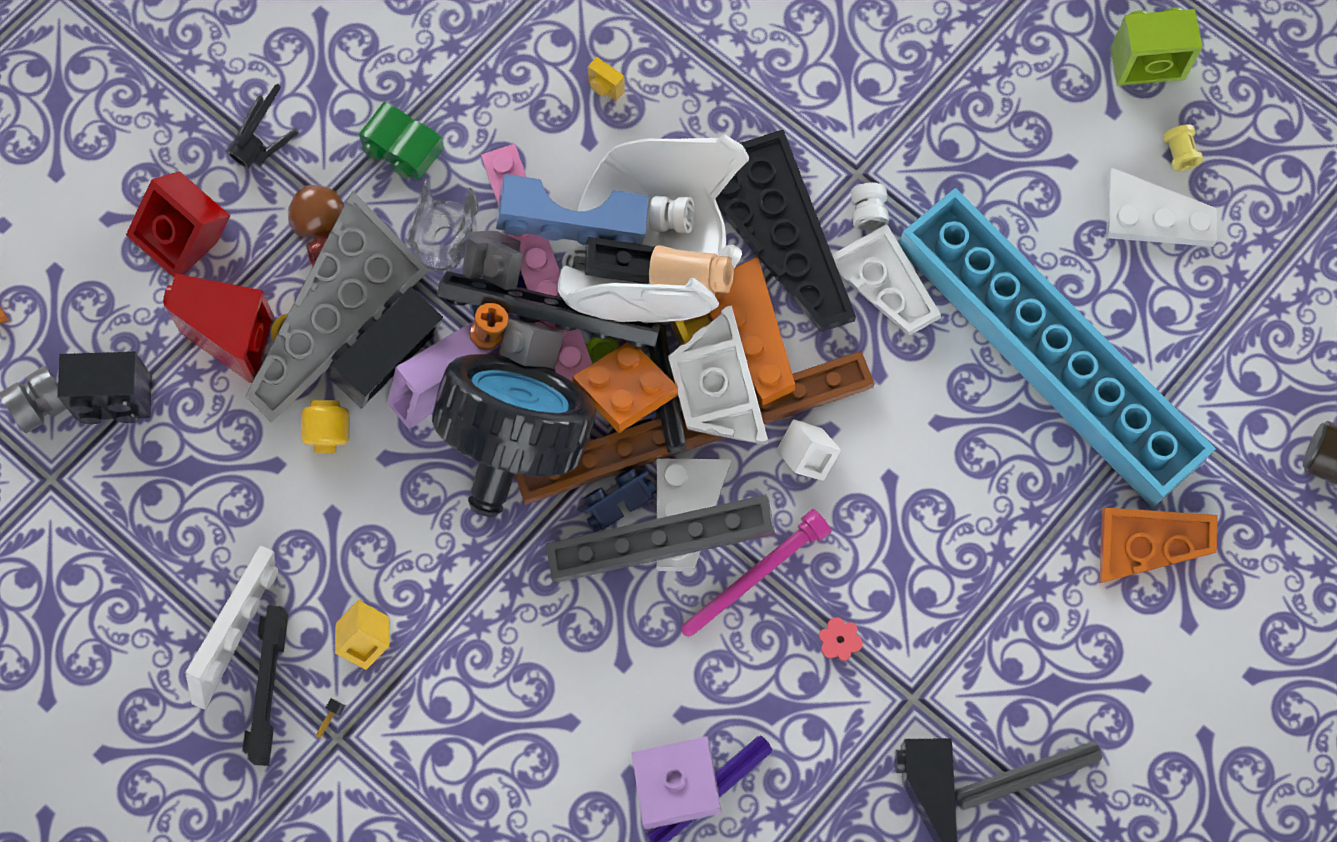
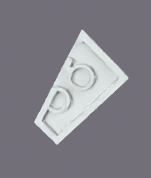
M1112 167L1108 171L1106 238L1210 247L1215 245L1217 242V208Z
M887 224L832 254L841 278L909 336L941 318L939 310Z
M657 459V519L716 506L732 459ZM701 551L658 560L657 571H694Z

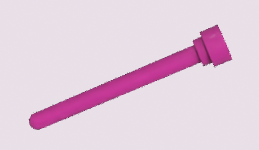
M811 509L801 518L802 523L797 526L798 531L687 620L681 627L683 635L691 637L808 541L810 543H813L815 540L820 542L829 535L832 530L826 520L815 509Z

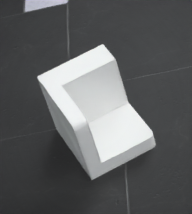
M794 419L777 448L779 455L794 473L822 481L825 480L841 451L822 428Z

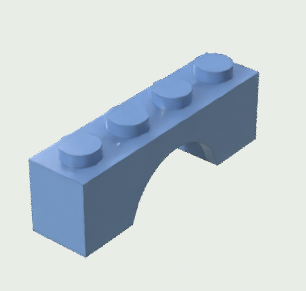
M504 174L499 193L496 229L504 230L506 233L516 236L524 234L539 235L550 241L561 239L574 240L582 245H586L588 237L642 244L646 235L649 195L613 190L608 199L599 207L588 211H573L556 204L547 195L541 179Z

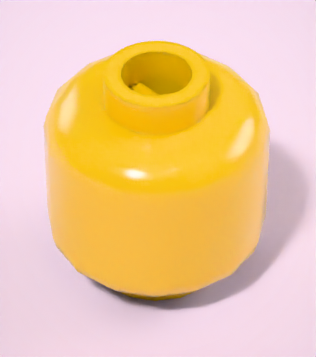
M313 400L310 401L309 407L302 410L301 440L306 445L314 446V453H336L337 446L345 445L349 441L350 414L347 408L340 407V401Z

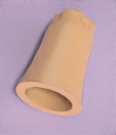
M657 245L653 250L649 267V282L651 285L685 286L691 278H694L715 294L716 292H730V287L733 283L734 268L732 259L729 256L677 250Z

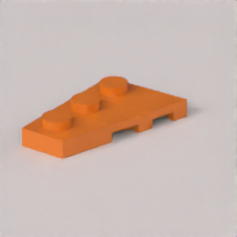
M1103 508L1099 584L1217 553L1218 515Z

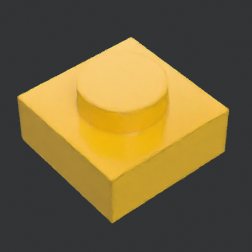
M596 56L588 66V82L597 94L603 97L607 95L617 102L625 92V76Z

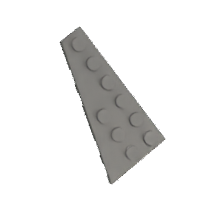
M354 191L350 194L245 395L271 423L330 367L333 361L331 357L344 343L347 342L352 346L357 341L356 337L359 335L357 331L370 317L373 316L378 320L382 316L381 313L385 309L383 305L396 291L399 290L403 294L429 271L419 258Z

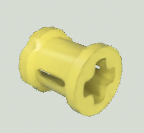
M1192 125L1174 127L1163 135L1165 143L1170 146L1173 156L1171 165L1175 171L1191 169L1203 162L1202 153L1197 151L1193 138L1196 132Z

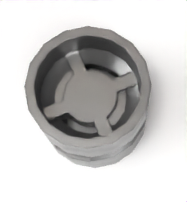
M46 366L28 375L26 384L23 385L16 382L0 392V397L26 434L43 424L45 415L48 414L55 417L67 409L57 397L58 383Z

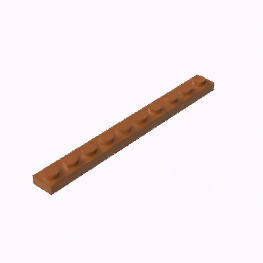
M859 351L793 373L795 391L762 406L758 398L757 401L765 425L872 389L875 383L863 353ZM680 411L687 446L685 451L727 438L687 430L683 411ZM661 418L625 429L620 433L616 432L589 441L579 465L568 473L544 477L515 474V478L524 504L527 505L622 473L629 468H637L655 462L657 459H664L682 452L675 454L667 452Z

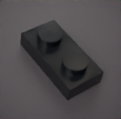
M588 237L585 245V275L650 284V260L656 246Z

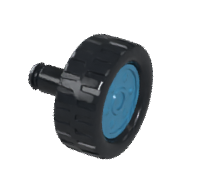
M470 354L454 359L446 367L432 412V423L437 434L448 445L463 455L479 462L471 488L472 496L468 498V503L471 510L486 517H495L504 509L502 504L507 500L515 474L540 477L557 476L568 473L579 465L591 435L596 408L591 397L582 388L550 369L523 366L501 355Z

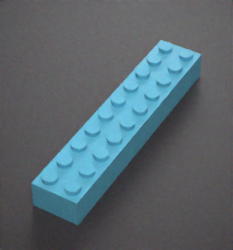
M956 188L902 232L899 245L908 260L1152 508L1156 507L1216 450Z

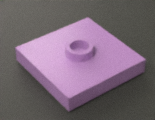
M707 736L632 752L642 825L645 830L722 813L710 742Z

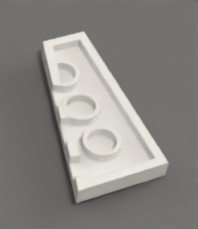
M261 545L259 546L185 672L192 705L206 710L249 621L255 616L259 608L260 599L265 589H269L273 585L278 573V568L275 567L274 551Z

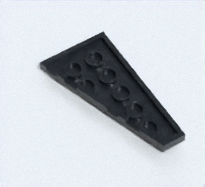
M782 129L741 142L740 144L746 150L749 160L736 172L715 200L721 214L820 332L855 322V312L784 130Z

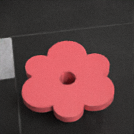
M838 617L830 619L827 629H822L819 633V639L823 642L821 647L822 654L826 658L832 659L838 656L840 660L847 661L851 657V653L858 652L863 645L861 637L856 634L857 626L852 622L845 624ZM837 638H841L843 642H837Z

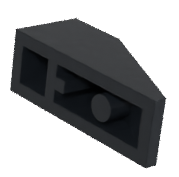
M952 738L905 739L900 745L901 750H895V772L902 773V784L933 841L958 842Z

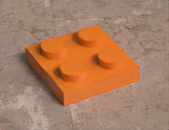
M628 342L572 376V382L577 384L591 397L596 410L618 433L672 400L678 394V386L639 347L633 346Z

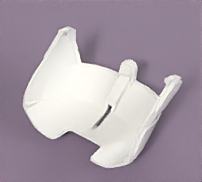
M722 134L720 138H649L616 145L603 157L583 192L577 211H588L599 207L608 199L613 190L649 195L646 235L642 245H661L677 250L729 256L732 259L733 268H735L740 261L742 250L733 244L726 246L724 220L715 199L736 172L748 162L749 156L743 145L725 134ZM667 196L670 200H676L678 197H691L695 206V220L692 231L690 233H678L675 229H668L666 232L652 231L649 211L653 197ZM564 266L561 269L558 281V293L568 306L590 316L618 322L641 321L643 323L688 320L703 316L716 309L719 305L718 300L714 296L715 294L694 278H691L685 286L651 285L587 276L584 272Z

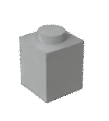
M509 318L499 354L523 366L555 368L564 332L540 321L527 322L522 319Z

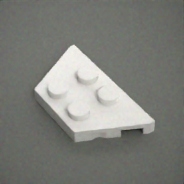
M732 305L727 306L715 320L706 327L703 326L689 342L679 346L668 356L674 381L678 386V396L687 430L762 445L768 444L766 430Z

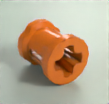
M485 303L476 310L475 323L471 326L469 336L477 348L492 350L500 345L502 341L503 331L508 323V314L498 304ZM492 313L491 318L487 319L488 314ZM487 334L490 335V338H489L488 341L485 340Z

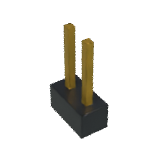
M330 698L325 707L329 710V713L315 737H322L335 714L341 715L346 706L345 704Z

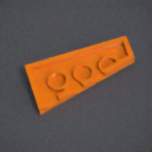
M756 257L734 268L730 292H716L714 296L718 300L719 305L716 309L707 313L712 322L721 314L725 307L732 305L755 394L762 406L795 391V381L759 258Z

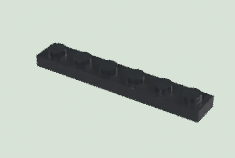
M446 271L443 275L437 292L438 297L446 298L447 302L454 305L464 306L472 304L481 306L485 303H495L503 307L507 313L516 314L520 319L527 322H539L542 320L555 323V326L562 330L572 331L576 330V328L590 331L597 338L610 339L616 337L625 339L629 344L636 347L656 346L662 323H643L641 321L618 322L600 319L574 310L565 303L562 297L519 287L517 289L505 290L487 280L480 278L470 279L463 274Z

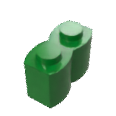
M386 102L382 103L359 133L363 145L362 150L370 158L376 161L383 159L392 163L391 168L398 175L406 179L410 176L420 180L444 149L442 137Z

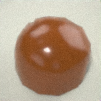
M321 185L303 187L294 195L288 207V224L299 237L308 236L321 240L331 233L344 208V203L341 197L328 187Z

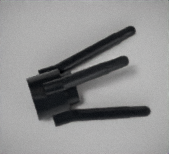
M280 84L273 86L265 100L263 96L257 97L239 132L226 150V153L234 161L247 169L253 163L261 167L270 155L299 134V130L294 128L264 151L260 149L263 142L253 134L280 91Z

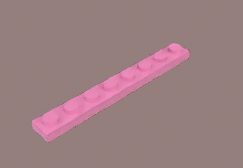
M515 144L481 154L497 204L499 203V193L504 174L526 177ZM508 234L510 237L521 241L519 252L523 253L520 270L526 288L561 297L558 293L560 271L549 240L539 235L524 234L516 236ZM540 320V322L564 332L554 369L556 373L572 381V376L592 364L581 330L577 328L572 331L557 328L555 323Z

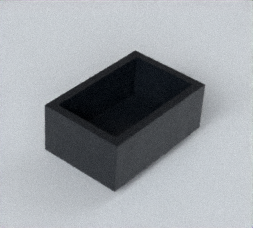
M411 286L403 294L399 290L396 291L383 305L385 309L381 313L382 316L378 320L373 316L370 317L357 331L359 334L356 337L357 341L352 346L347 342L344 343L331 357L333 361L330 364L331 372L329 379L361 409L391 380L396 366L412 358L438 332L443 320V316Z

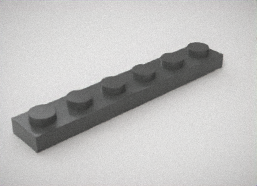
M765 494L546 543L551 580L554 583L771 536L776 533L769 498Z

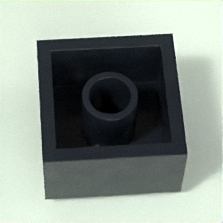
M136 351L59 354L57 397L80 423L99 424L102 422V419H116V421L121 423H136L139 421V418H150L152 375Z

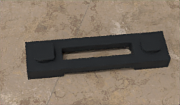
M267 605L266 618L260 616L258 637L260 640L263 639L254 711L251 732L245 730L242 751L248 754L247 759L253 765L269 766L274 733V727L269 723L277 657L278 652H284L289 616L283 606Z

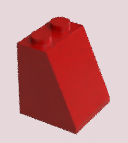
M175 273L172 285H168L165 289L163 305L180 334L243 379L252 383L261 367L274 320V314L263 290Z

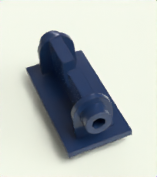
M634 467L629 468L614 478L616 484L604 491L600 487L583 498L585 503L577 509L585 514L590 512L591 516L586 520L594 532L599 528L603 531L624 517L617 505L622 501L628 511L632 512L653 499L652 495L657 492L654 484L650 479L645 482L642 479L649 475L647 470L638 469L635 471Z

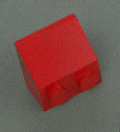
M179 171L151 179L126 236L174 278L175 273L182 275L187 273L217 244L231 215Z

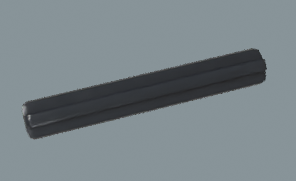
M661 323L656 346L648 345L650 359L675 383L668 358L670 352L665 326ZM678 396L659 407L666 449L670 454L683 452L687 448Z

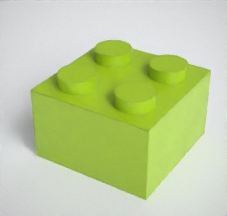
M1174 7L1163 12L1148 13L1147 11L1139 10L1125 15L1110 48L1117 86L1186 80L1203 48L1196 10H1183L1182 8Z

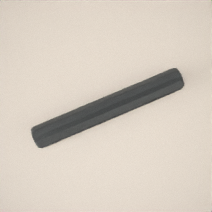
M1091 741L957 789L955 791V799L959 808L966 810L1087 767L1102 760L1100 747L1095 741Z

